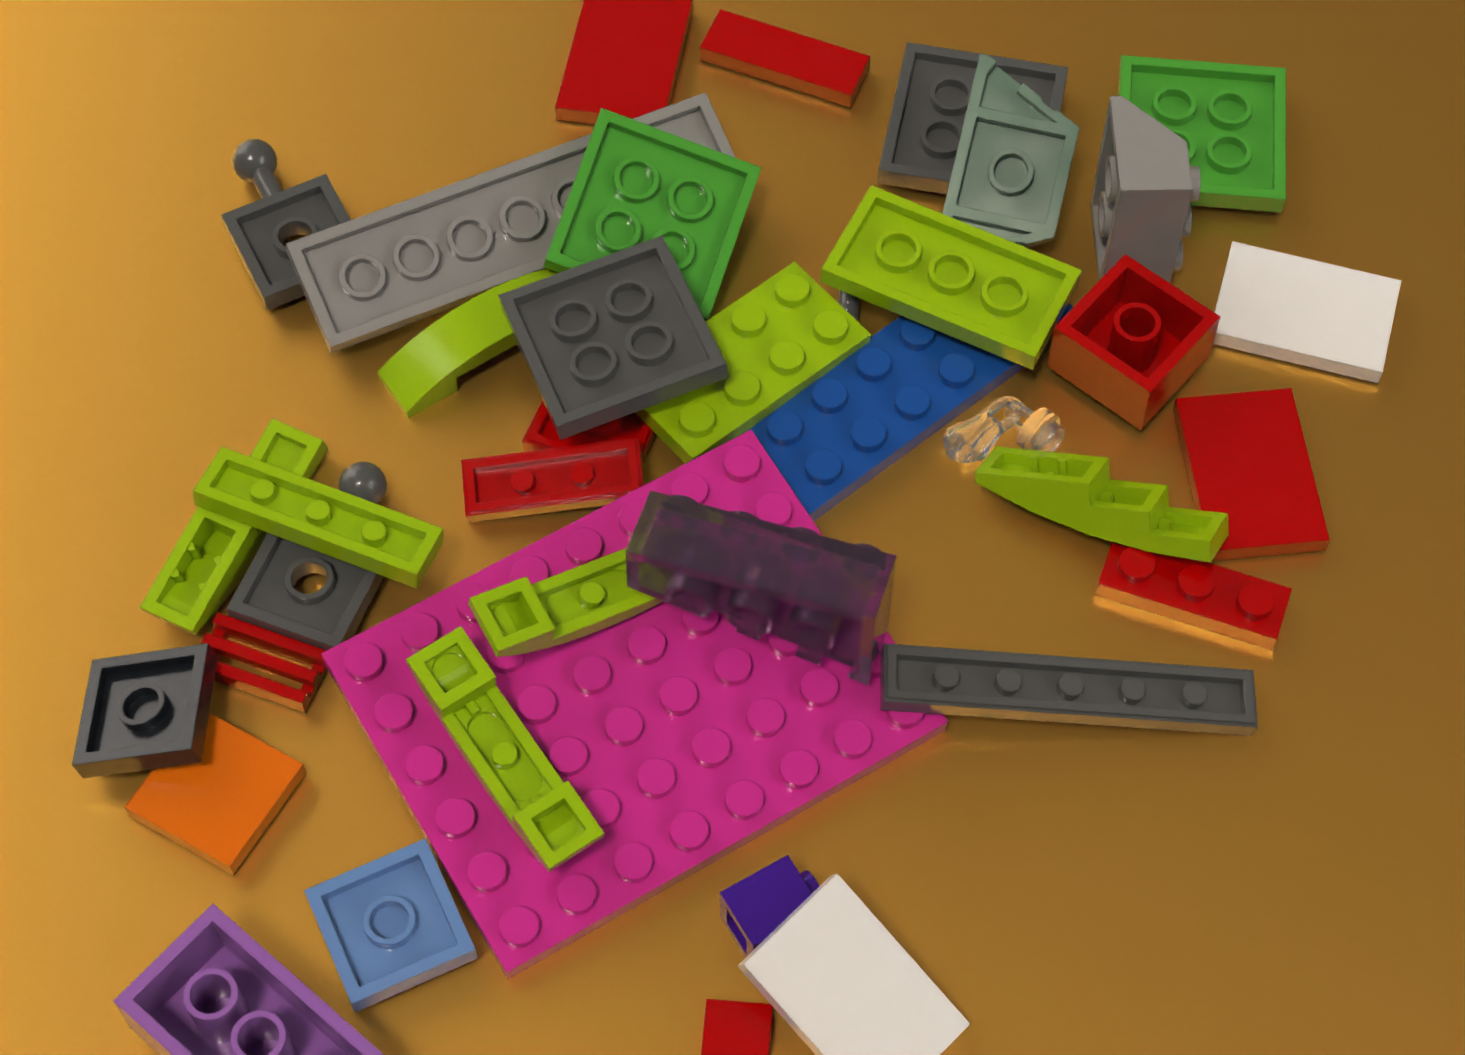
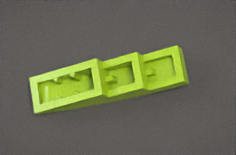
M272 418L250 457L311 479L328 448L323 440ZM197 507L140 608L148 614L196 635L243 579L267 532Z
M996 446L975 471V483L1032 513L1087 535L1143 551L1211 563L1229 535L1228 513L1169 507L1168 485L1110 479L1108 457Z

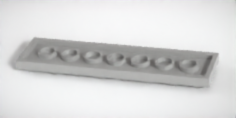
M706 92L633 118V120L735 157ZM591 134L286 243V252L329 353L340 351L458 307L507 281L547 269L543 267Z

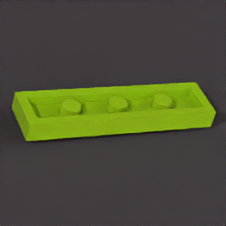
M222 446L193 489L195 506L416 589L419 587L443 544V528Z

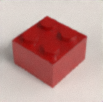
M1124 254L1054 327L1047 367L1139 430H1142L1210 356L1220 316Z

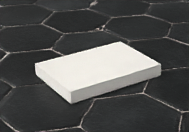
M1232 241L1214 313L1220 316V321L1213 344L1379 383L1383 373L1402 280Z
M838 874L828 877L737 966L815 1055H941L970 1025L966 1018Z

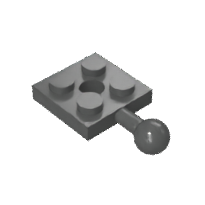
M248 139L240 143L234 150L232 165L235 173L242 180L254 183L261 199L224 213L221 216L224 227L268 311L305 296L286 252V247L283 246L284 241L294 235L308 236L351 219L326 174L282 190L274 175L277 166L275 151L265 141Z
M356 462L349 465L342 472L339 479V490L376 504L380 503L385 496L387 489L386 478L381 469L369 462ZM267 533L226 610L230 617L318 648L329 650L354 636L384 576ZM316 573L327 578L323 588L315 593L304 594L294 589L296 582L305 575Z

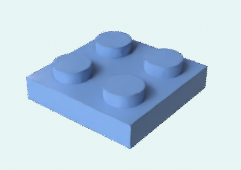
M426 838L304 890L355 1013L478 959L475 947Z

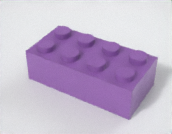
M214 904L207 908L114 1000L128 1026L159 1055H384Z

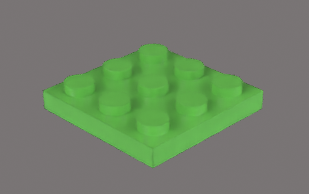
M1121 55L1118 72V96H1123L1187 142L1190 166L1199 167L1201 179L1200 196L1197 202H1190V205L1282 213L1286 200V68Z
M601 108L543 267L560 273L663 236L704 320L707 321L715 303L761 167Z

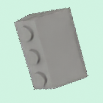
M1110 96L1090 200L1098 281L1126 254L1170 283L1173 271H1180L1182 268L1183 243L1181 237L1190 236L1192 224L1190 202H1197L1199 200L1201 187L1200 170L1198 166H1190L1187 142L1123 96Z

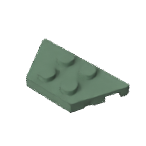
M979 55L942 214L1026 248L1051 243L1054 241L1080 127L1060 111H1054L1043 103L1041 96L1024 83L1021 85L1000 69L996 65V61L989 55Z

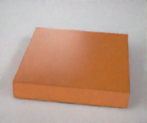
M209 712L202 762L153 769L127 803L125 809L129 817L234 875L304 778L306 770L299 761Z

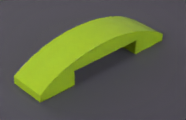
M547 268L520 276L491 288L432 323L394 354L377 373L380 381L405 415L410 418L457 392V377L517 345L502 310L498 295L559 272Z
M690 513L637 533L633 545L533 584L525 576L470 597L468 605L496 657L513 656L560 645L622 622L662 603L718 570L720 563Z
M461 626L406 659V664L459 752L503 816L548 872H551L604 837L605 833L568 780L566 782L562 781L496 686L495 674Z

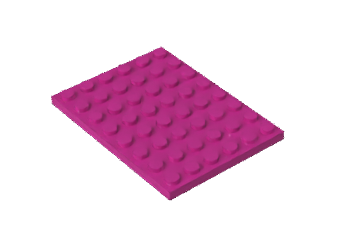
M752 430L739 435L321 653L327 670L507 980L946 730L948 720L943 714L880 710V651L884 643H896ZM690 513L720 563L718 570L701 581L633 617L587 636L519 655L496 657L468 605L470 597L525 576L533 584L633 545L637 533ZM460 626L495 674L496 686L563 782L567 780L570 782L605 833L602 839L551 872H548L534 856L488 795L450 738L406 664L407 658Z

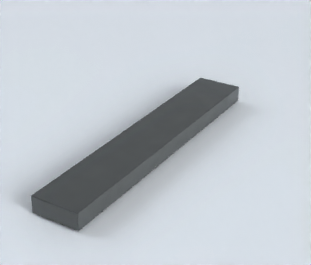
M886 643L883 644L880 651V710L1252 736L1258 728L1253 670Z

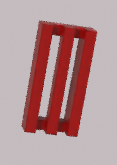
M217 612L212 621L214 629L211 634L206 632L201 644L208 643L217 656L220 654L249 664L260 671L277 674L302 683L303 686L301 690L219 661H217L214 681L305 713L327 672L321 654L327 650ZM227 638L242 642L244 644L259 648L261 650L276 654L278 656L290 659L292 661L307 665L312 668L308 669L306 667L294 664L292 662L227 640Z

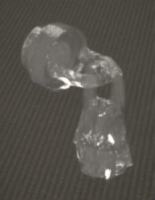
M1004 396L996 399L972 418L946 428L943 444L947 456L952 461L968 464L976 460H984L997 439L1012 426L1019 432L1017 445L1020 448L1054 452L1060 445L1065 435V429L1060 426V418L1048 408L1043 407L1034 412L1023 405V402L1018 398ZM1004 406L1006 418L1000 422L992 415ZM1022 415L1027 418L1024 424L1019 421Z

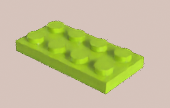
M871 185L821 268L820 282L1033 370L1054 331V327L1058 324L1079 284L1082 270Z
M794 261L705 321L726 362L728 378L635 413L686 464L751 429L870 342L871 333Z

